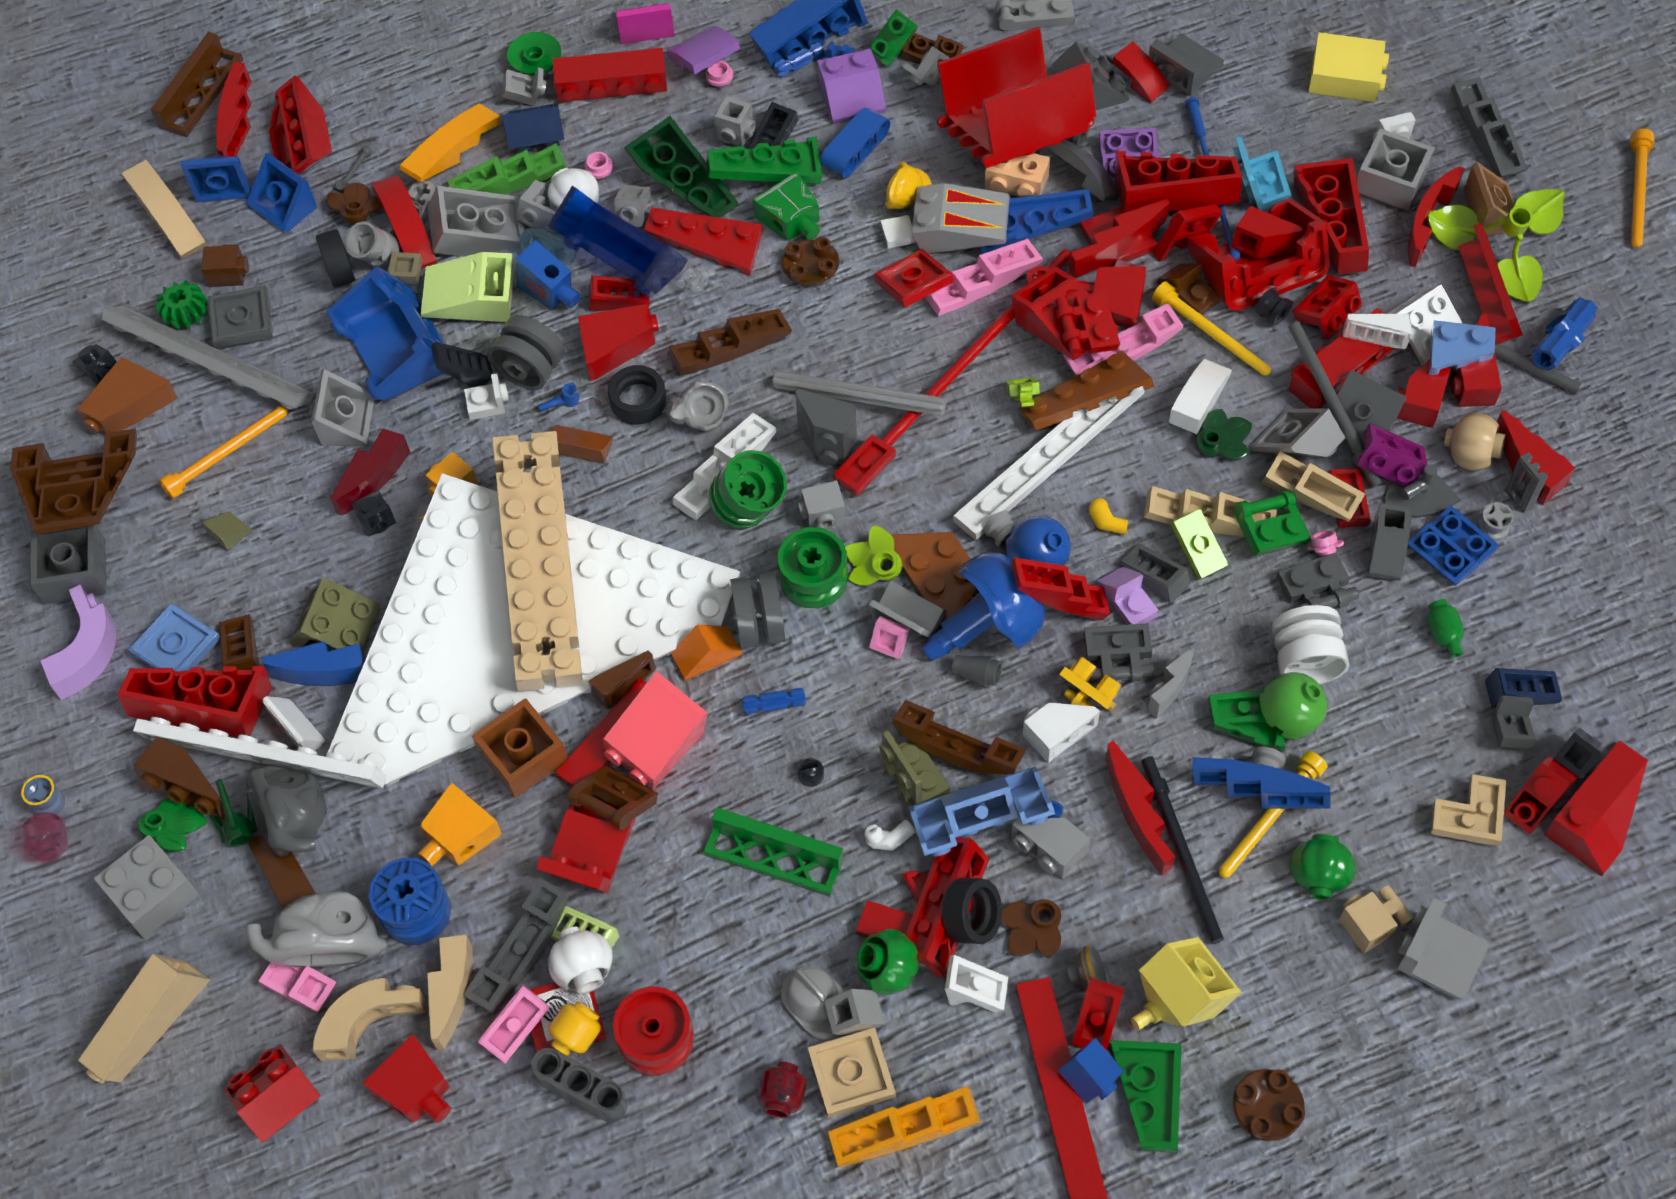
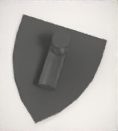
M1427 465L1420 478L1406 487L1391 481L1385 496V504L1412 507L1411 518L1436 515L1446 510L1450 505L1453 506L1461 501L1452 489L1438 476L1437 468L1434 465Z

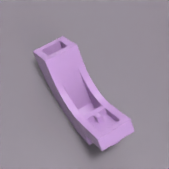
M81 584L69 589L80 617V629L76 638L62 651L40 660L50 686L61 700L81 691L103 672L112 657L116 643V628L112 616L103 603H98L93 593L87 595Z

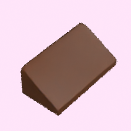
M555 425L551 430L557 432L560 455L605 463L613 436Z

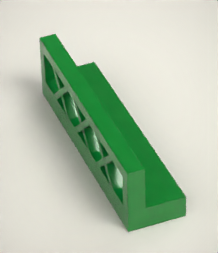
M716 807L712 816L713 830L704 849L705 856L830 897L844 862L843 848ZM720 834L734 838L737 847L726 852L715 849ZM759 846L765 848L769 857L755 862L748 859L745 851ZM789 856L797 860L800 868L788 873L780 870L776 861ZM819 866L831 870L826 885L812 881L808 871Z

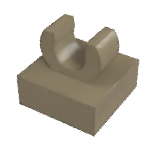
M392 252L388 273L404 283L417 286L423 263L421 254Z

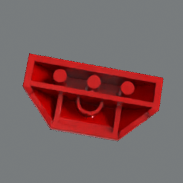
M294 75L275 92L274 99L277 101L272 111L269 134L274 157L300 175L326 158L332 152L324 110L300 78Z

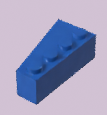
M796 0L764 23L759 24L749 34L758 52L770 67L774 69L773 63L779 59L784 58L786 60V56L803 48H808L809 45L816 42L823 46L825 45V39L836 34L840 38L849 33L848 28L857 24L859 27H862L869 23L860 0Z

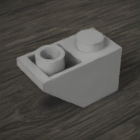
M1065 817L1048 818L1046 822L1038 825L1022 824L1020 819H1017L1012 824L1011 838H1013L1012 841L1015 846L1024 853H1031L1038 859L1039 865L1051 875L1055 873L1061 879L1089 851L1091 839Z

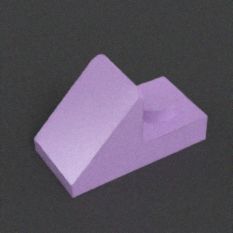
M1121 567L1097 580L1096 585L1104 587L1106 598L1126 625L1145 624L1157 618L1159 610L1141 587L1143 575L1134 570Z

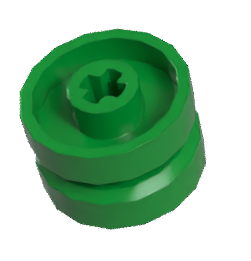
M806 527L794 531L784 539L778 550L777 561L780 586L784 595L793 604L813 609L831 605L843 595L848 581L847 551L842 540L833 532L818 527Z

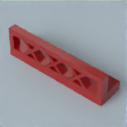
M1480 223L1474 226L1478 238L1459 245L1458 248L1482 314H1487L1489 326L1496 328L1495 345L1520 337L1523 334L1484 226Z
M956 837L957 846L951 847V851L944 855L935 856L905 934L917 947L918 963L924 964L937 978H946L949 958L954 955L959 943L948 936L943 924L942 904L946 890L953 881L959 878H983L989 862V857L972 838ZM974 858L976 862L971 872V861ZM972 895L971 900H970V903H969V912H968V915H969V913H970V910H971L972 905H973V902H974V897H973V895ZM940 946L941 955L939 961L937 962L935 960V957Z

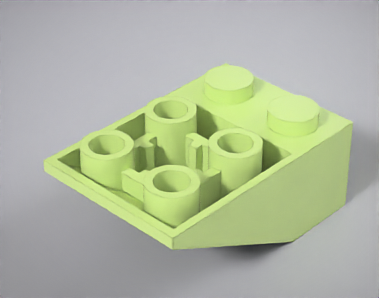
M480 252L427 266L425 269L421 317L507 322L510 318L512 300L513 254Z

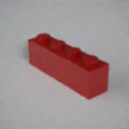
M663 48L553 58L554 84L558 102L668 91Z
M1376 308L1369 314L1385 313H1383L1379 308ZM1342 330L1336 335L1331 344L1327 347L1321 346L1315 353L1338 395L1350 370L1363 375L1396 348L1343 337ZM1299 363L1291 372L1290 376L1292 378L1289 391L1310 409H1320L1327 402L1307 363Z

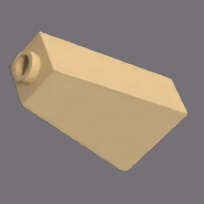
M152 954L78 1061L88 1068L86 1074L99 1083H105V1081L121 1082L205 988L210 979L187 961Z

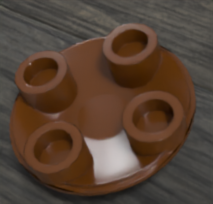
M819 237L815 240L787 244L782 258V269L790 280L799 284L814 285L830 279L837 272L840 260L837 251L831 246L830 240L825 237Z
M1260 1069L1253 1071L1242 1078L1234 1091L1233 1110L1242 1128L1258 1139L1265 1141L1285 1139L1299 1128L1305 1118V1105L1302 1093L1288 1073L1283 1070Z

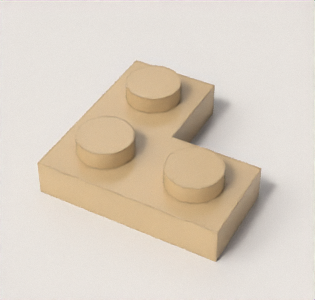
M1472 774L1469 780L1467 804L1435 799L1432 809L1430 834L1499 847L1502 842L1506 780Z

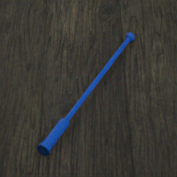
M1190 97L1185 101V107L1188 109L1195 138L1199 139L1203 155L1209 156L1205 142L1206 131L1199 109V101L1196 97ZM1218 205L1223 211L1220 217L1230 250L1229 254L1235 258L1236 262L1240 258V253L1231 248L1233 238L1224 206Z

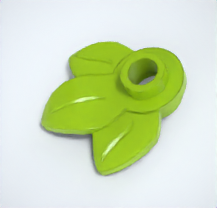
M873 525L869 532V542L853 543L845 547L849 560L856 567L849 576L851 582L859 586H870L878 580H893L900 574L902 559L894 551V539L889 532L880 526ZM891 561L892 567L889 570H883V564Z

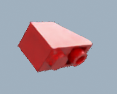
M1250 206L1236 226L1231 248L1257 259L1296 253V241L1301 239L1304 228Z
M1552 755L1538 766L1504 811V815L1530 835L1559 803L1578 778V776L1554 760Z

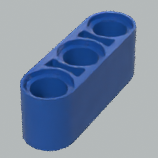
M863 107L825 148L820 159L821 165L844 178H848L885 138L890 129V120L867 107Z

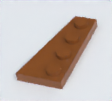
M1122 350L1117 354L1109 356L1099 364L1084 370L1072 379L1057 385L1054 389L1043 395L1033 398L1034 406L1019 407V410L1025 421L1037 431L1072 418L1074 411L1079 409L1091 411L1099 408V402L1114 396H1116L1117 400L1130 396L1128 391L1141 386L1144 390L1154 387L1152 377Z

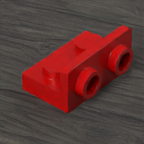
M1327 275L1293 310L1295 320L1319 326L1322 339L1329 340L1345 324L1347 315L1354 314L1362 306L1357 282Z

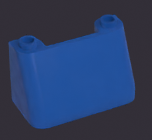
M378 266L326 312L332 321L330 326L333 331L340 337L345 335L354 342L371 372V375L366 378V390L376 400L387 401L444 374V372L436 368L432 344L435 342L445 344L432 320L427 317H421L422 304L414 291L406 283Z

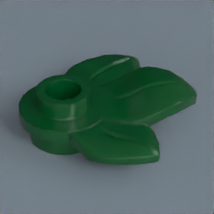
M1223 409L1212 410L1207 414L1202 423V431L1197 435L1196 446L1199 452L1208 458H1214L1218 455L1228 460L1245 458L1250 454V451L1243 441L1250 434L1252 423L1241 417L1227 418Z

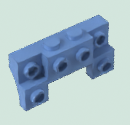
M1035 766L908 807L925 856L929 854L931 856L944 855L951 851V847L957 846L956 837L971 836L987 827L1002 826L1016 818H1019L1022 824L1038 825L1046 822L1048 816L1055 815L1052 802Z

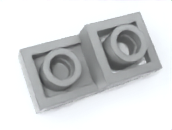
M1190 649L1181 656L1178 654L1174 655L1167 661L1164 666L1163 681L1156 685L1149 694L1148 711L1156 719L1170 707L1186 682L1194 654Z

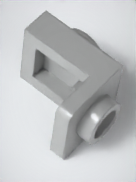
M537 68L533 77L507 69L503 76L502 97L534 106L538 97H543L546 90L547 81L543 80L544 69Z

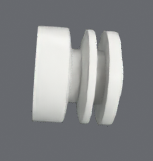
M1321 605L1302 606L1288 610L1273 620L1271 629L1275 638L1274 645L1278 650L1277 661L1280 675L1289 672L1304 673L1315 679L1318 684H1323L1335 680L1347 672L1350 664L1346 646L1342 641L1343 630L1340 626L1341 620L1337 610Z

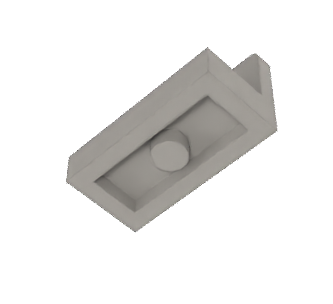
M893 581L889 583L879 603L873 599L869 603L875 609L928 638L934 632L936 633L947 613L946 610Z

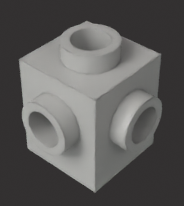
M726 96L713 118L717 139L728 144L743 146L746 139L751 137L755 131L756 122L753 121L752 104Z

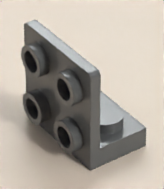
M1180 34L1169 45H1165L1156 39L1149 47V58L1160 69L1166 80L1189 96L1196 92L1224 64V59L1183 34Z

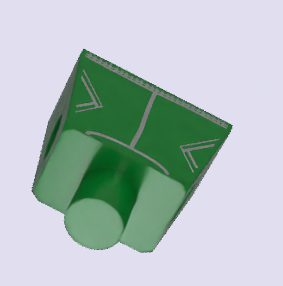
M797 172L753 198L755 218L783 239L791 240L802 233L808 240H812L820 233V227L817 225L819 221L818 202Z

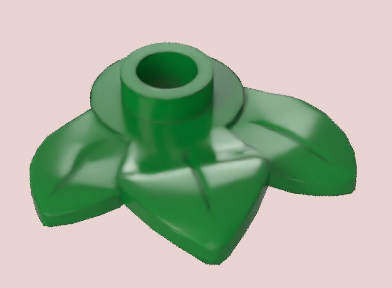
M167 798L161 802L157 809L150 810L141 816L138 828L143 837L150 835L161 849L177 852L186 850L185 835L206 825L207 819L197 809L190 807V805L186 803L178 804Z

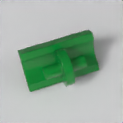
M896 9L868 49H871L876 58L890 67L919 26Z

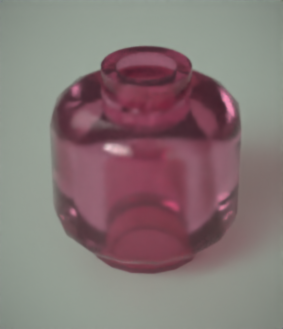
M46 812L38 813L29 817L22 825L23 849L29 858L39 862H51L67 850L69 844L65 821L59 815Z

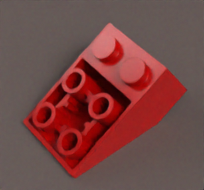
M1054 267L1011 295L1015 322L1064 355L1075 360L1087 352L1088 349L1086 344H1081L1082 352L1071 355L1069 346L1064 344L1062 337L1064 329L1062 322H1059L1056 316L1057 305L1055 300L1066 296L1069 305L1075 307V297L1089 293L1076 278L1058 267ZM1079 320L1074 321L1076 329L1081 331L1082 328ZM1115 324L1116 331H1119L1118 326Z

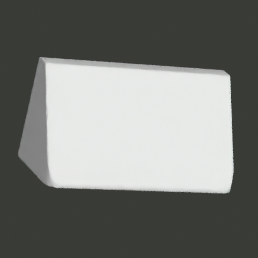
M270 696L263 698V704L271 717L297 747H306L316 751L325 744L326 741L290 699Z

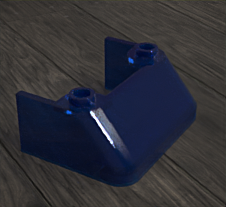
M573 185L548 224V227L565 238L562 242L576 252L582 248L635 281L636 283L633 287L647 296L651 292L657 294L683 270L688 262L684 256L665 242L662 244L597 204Z

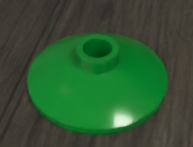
M543 32L523 34L513 40L507 50V60L512 69L518 73L534 76L537 68L544 69L543 74L549 72L554 68L553 58H561L562 56L561 46L557 39Z

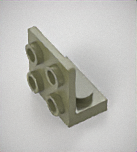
M323 577L311 589L289 643L301 648L310 639L318 643L325 641L327 646L333 650L359 644L361 649H363L380 605Z
M889 730L882 732V745L879 746L882 754L880 764L887 777L893 776L898 783L896 788L905 804L910 802L911 805H915L950 793L949 785L925 750L910 740L898 745Z

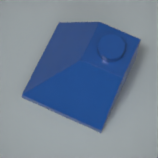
M205 156L181 161V168L197 203L245 199L249 197L251 187L239 157Z

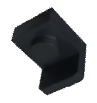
M379 490L351 503L368 537L375 533H381L396 524L391 508L386 504Z

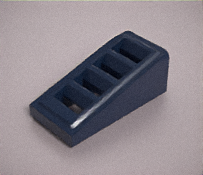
M1495 668L1485 680L1491 707L1497 706L1501 696L1530 697L1534 705L1555 704L1562 701L1556 673L1553 671ZM1539 682H1543L1545 692H1542ZM1527 683H1530V687H1531V691H1532V692H1529V688H1528V684H1527Z

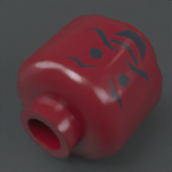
M778 1062L777 1066L768 1067L763 1071L757 1093V1101L763 1107L764 1113L785 1119L790 1118L791 1114L801 1110L807 1080L797 1071L798 1067L788 1062Z

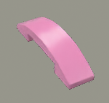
M1169 303L1142 315L1141 323L1118 333L1120 341L1118 350L1089 354L1087 351L1075 360L1063 354V358L1075 376L1122 350L1135 361L1176 335L1183 329V324Z

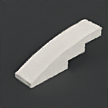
M752 413L714 446V454L694 471L693 480L673 497V505L697 521L711 507L709 503V488L717 474L736 454L747 450L762 451L776 433L777 428L755 413Z

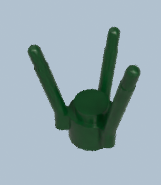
M218 779L216 785L226 817L223 819L224 823L221 822L219 817L212 814L209 817L217 828L222 843H227L229 847L245 845L253 839L252 833L258 831L248 793L246 818L243 816V813H233L223 781Z

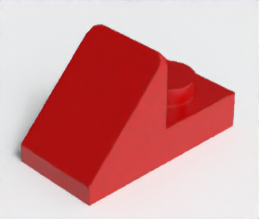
M1090 978L1072 1045L1082 1048L1096 1038L1107 1051L1125 988Z

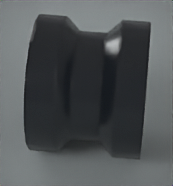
M1271 288L1261 297L1255 312L1260 316L1265 315L1269 318V322L1276 326L1287 316L1293 302L1288 298L1280 297L1278 291Z

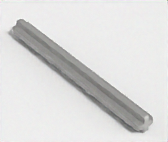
M776 371L772 379L773 387L777 389L796 392L797 388L831 398L939 416L943 415L946 407L945 399L942 397Z

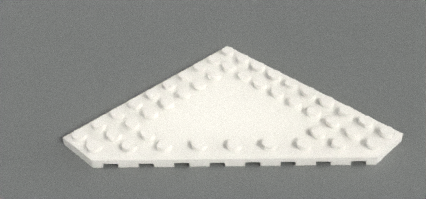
M442 473L328 753L342 755L347 758L348 762L357 763L358 759H365L376 763L377 769L387 776L384 786L388 787L416 771L418 773L441 762L442 759L452 754L461 753L474 747L475 743L471 735L525 698L539 714H545L568 703L569 700L579 695L590 693L589 680L647 650L652 653L654 661L665 655H671V652L676 649V646L696 625L722 626L733 596L730 579L739 578L740 571L565 514L579 648H571V650L579 649L583 685L557 687L556 680L544 681V689L518 692L513 656L521 654H514L511 638L498 492ZM550 648L543 649V655H550Z

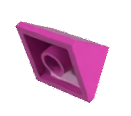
M670 3L615 11L621 44L675 36Z

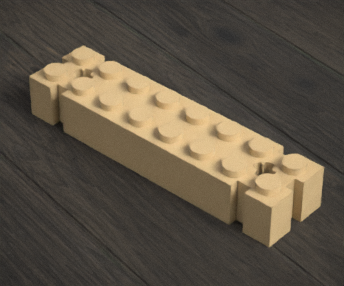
M557 432L531 433L532 441L519 442L518 435L492 437L497 470L496 480L511 638L514 654H521L513 656L518 692L544 689V681L556 680L557 687L583 685L579 649L571 650V648H579ZM531 469V472H525V470ZM550 648V655H543V649Z

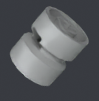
M365 221L358 222L347 232L345 238L347 252L352 257L374 268L378 266L381 269H387L392 252L399 253L397 239L371 223Z

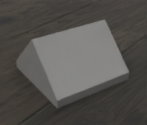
M325 369L320 373L312 416V424L321 445H366L374 398L366 389Z

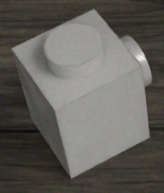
M837 481L801 489L802 501L797 502L801 520L807 519L809 527L828 529L833 525L846 522L845 504Z
M849 989L824 1000L832 1034L851 1035L885 1025L877 993L873 990Z

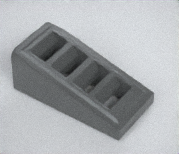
M1140 543L1119 562V567H1125L1143 575L1142 584L1170 603L1190 584L1188 568ZM1142 557L1145 558V560L1139 566L1136 565V563ZM1152 565H1154V567L1150 571H1147Z

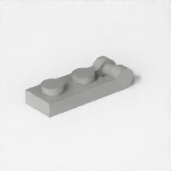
M999 0L996 3V11L1000 16L998 18L999 27L1004 31L1072 25L1075 22L1072 0H1028L1018 2Z

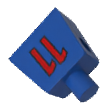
M537 240L533 241L516 258L517 288L549 309H555L561 302L569 308H573L578 303L581 294L571 287L570 269Z

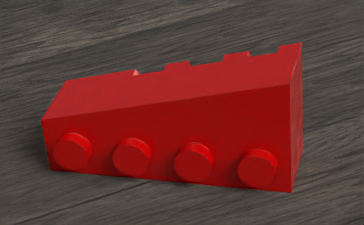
M1116 151L1115 180L1124 213L1164 199L1169 201L1168 211L1240 202L1242 174L1236 157L1198 155L1196 159H1187L1182 154H1170V158L1152 157L1153 153L1141 152L1140 156H1126V151Z

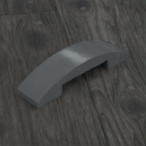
M1062 140L1058 145L1046 146L1035 152L1038 155H1053L1055 153L1086 175L1082 187L1089 189V192L1100 200L1112 201L1117 200L1119 197L1115 184L1102 165L1076 144Z
M540 878L521 906L526 910L489 967L486 968L482 965L463 995L493 1013L514 992L538 960L557 927L569 895Z

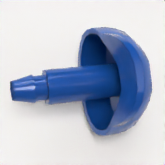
M988 552L977 555L960 566L961 570L958 573L975 585L981 594L942 622V629L936 633L934 632L921 647L930 661L949 654L955 647L963 648L994 624L1002 634L1012 640L1018 650L1031 642L1039 633L1044 624L1046 614L1044 604L1017 589L1011 564L1012 559L1001 553Z

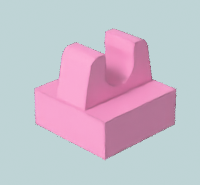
M880 616L875 622L869 648L899 659L903 654L910 627Z

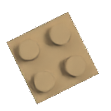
M875 1027L807 1048L828 1118L896 1098V1092Z

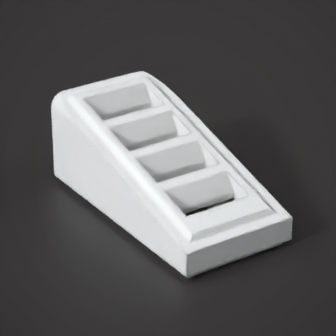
M1407 313L1348 314L1343 328V337L1398 349H1406L1411 336L1410 317Z

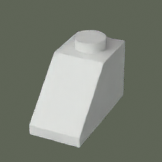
M1047 703L1041 709L1038 707L1034 708L1025 716L1022 736L1049 763L1098 725L1100 711L1094 706Z

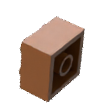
M526 698L471 735L478 753L514 798H517L558 769L568 759L562 741Z

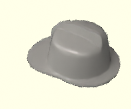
M803 967L790 973L784 980L781 988L782 1002L786 1009L805 1031L814 1038L826 1041L843 1036L832 1034L824 1000L845 991L828 973L820 968Z

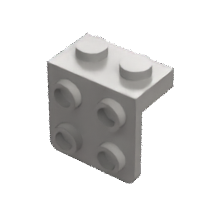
M1433 897L1428 908L1420 906L1412 922L1418 928L1414 936L1406 935L1398 953L1404 955L1398 970L1457 1000H1462L1467 995L1489 948V943L1486 939L1440 917L1446 903Z

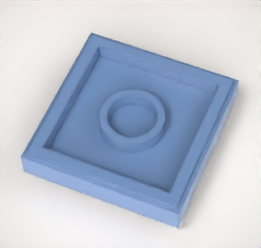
M170 603L128 650L131 655L151 668H173L174 671L190 670V667H196L217 644L220 636L216 631Z

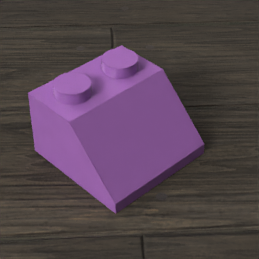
M871 49L817 61L818 84L833 124L852 120L863 107H867L878 114L886 112L879 70Z

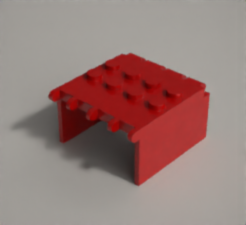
M1039 27L937 62L945 114L937 118L936 124L940 128L948 127L947 134L950 137L960 135L958 143L962 147L973 146L970 150L971 155L975 158L982 157L981 163L987 168L1022 155H1031L1038 149L1046 146L1058 145L1062 140L1087 132V128L1093 126L1095 122L1096 109L1090 64L1086 62L1047 77L1041 28Z

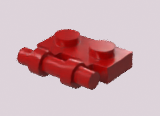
M1105 292L1078 295L1074 300L1075 307L1069 305L1066 296L1055 300L1057 305L1056 316L1058 321L1062 322L1064 329L1062 334L1064 344L1069 346L1071 355L1082 352L1081 344H1086L1089 354L1118 350L1120 341ZM1079 320L1082 328L1081 331L1076 329L1074 321Z

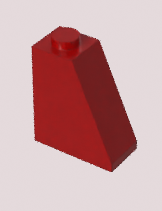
M648 303L578 316L590 381L597 380L656 344L654 332H659L656 314L650 315Z

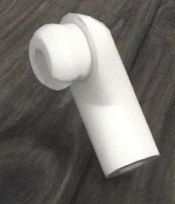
M904 820L892 831H885L877 825H870L865 829L864 836L866 843L871 848L893 851L915 833V829L907 820Z

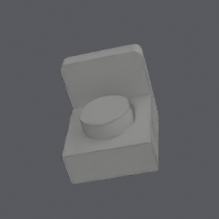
M932 46L922 57L918 69L906 62L903 68L910 72L907 77L921 86L925 82L933 87L939 78L937 62L949 59L950 57Z
M622 185L615 197L616 225L643 227L645 223L644 209L651 198L650 187Z

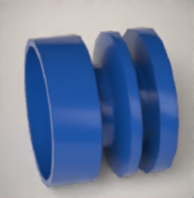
M400 858L389 862L381 868L371 882L369 900L372 910L384 930L393 940L404 945H420L432 941L443 932L448 924L451 914L449 896L437 872L429 863L418 858Z

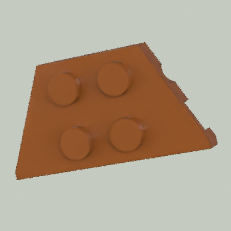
M953 532L891 535L894 539V551L902 559V571L918 596L947 611L942 622L968 604L970 599L978 594L979 591L976 586L958 573L961 570L960 566L967 562L970 557Z

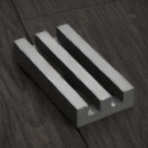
M1529 452L1520 456L1505 489V492L1523 513L1533 509L1548 477L1545 471L1538 473L1540 465L1537 462L1530 463L1533 457ZM1527 472V475H1526L1524 481H1522V479H1523L1525 473Z

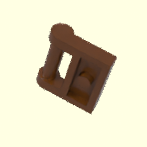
M606 765L574 785L568 793L567 800L575 806L579 807L582 805L612 822L613 827L623 831L629 826L631 820L657 804L658 793ZM590 794H594V795L597 796L598 798H600V799H602V800H605V801H607L608 803H610V804H612V805H614V806H616V807H618V808H620V809H616V808H614V807L608 805L607 803H605V802H603V801H601V800L595 798L594 796H592V795H590Z

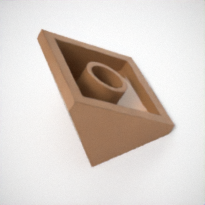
M1478 162L1472 165L1463 192L1469 208L1477 215L1478 224L1482 223L1485 228L1498 221L1500 217L1506 218L1514 207L1515 202L1507 182ZM1500 225L1494 228L1493 230L1487 232L1486 235L1501 234L1505 232L1503 231V228Z

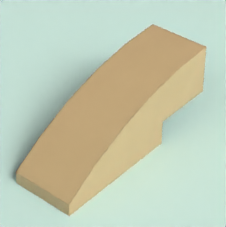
M1281 451L1261 482L1278 493L1284 490H1291L1295 494L1297 502L1346 521L1351 520L1365 493L1311 463L1306 466Z
M467 934L439 938L441 971L427 973L431 1041L437 1050H443L447 1046L458 1025L467 997L463 994L470 985L473 967V946Z

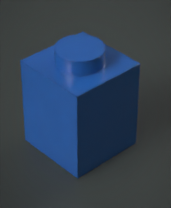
M1096 1038L1079 1049L1057 1070L1085 1103H1088L1096 1096H1099L1101 1100L1105 1099L1118 1087L1114 1081L1124 1072Z

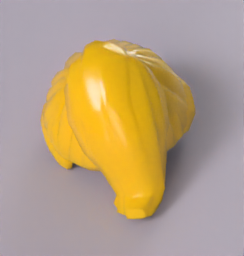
M905 162L898 163L896 173L887 185V201H885L887 209H903L913 205L916 200L917 187L932 185L927 173Z

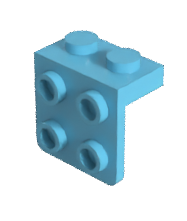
M1237 136L1238 146L1234 147L1233 151L1239 164L1242 181L1250 203L1256 202L1258 209L1265 211L1280 201L1288 198L1293 199L1278 150L1249 159L1242 136Z

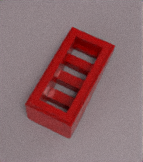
M591 275L588 292V310L607 311L647 303L649 306V281ZM628 291V296H623V292ZM634 291H639L640 297H634Z

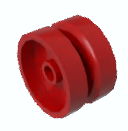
M648 986L637 989L625 997L615 1011L612 1026L615 1040L621 1056L630 1068L643 1075L661 1076L675 1071L686 1062L693 1050L695 1035L688 1008L678 994L664 987Z

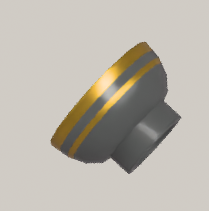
M1090 943L1082 947L1077 952L1075 959L1067 962L1069 978L1074 988L1084 987L1087 990L1090 978L1107 982L1102 960L1094 944Z

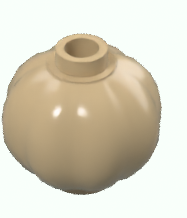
M1473 413L1461 418L1456 426H1454V429H1447L1444 446L1450 447L1452 459L1458 466L1466 470L1478 471L1489 467L1493 462V458H1501L1505 434L1499 433V424L1492 417L1486 414Z

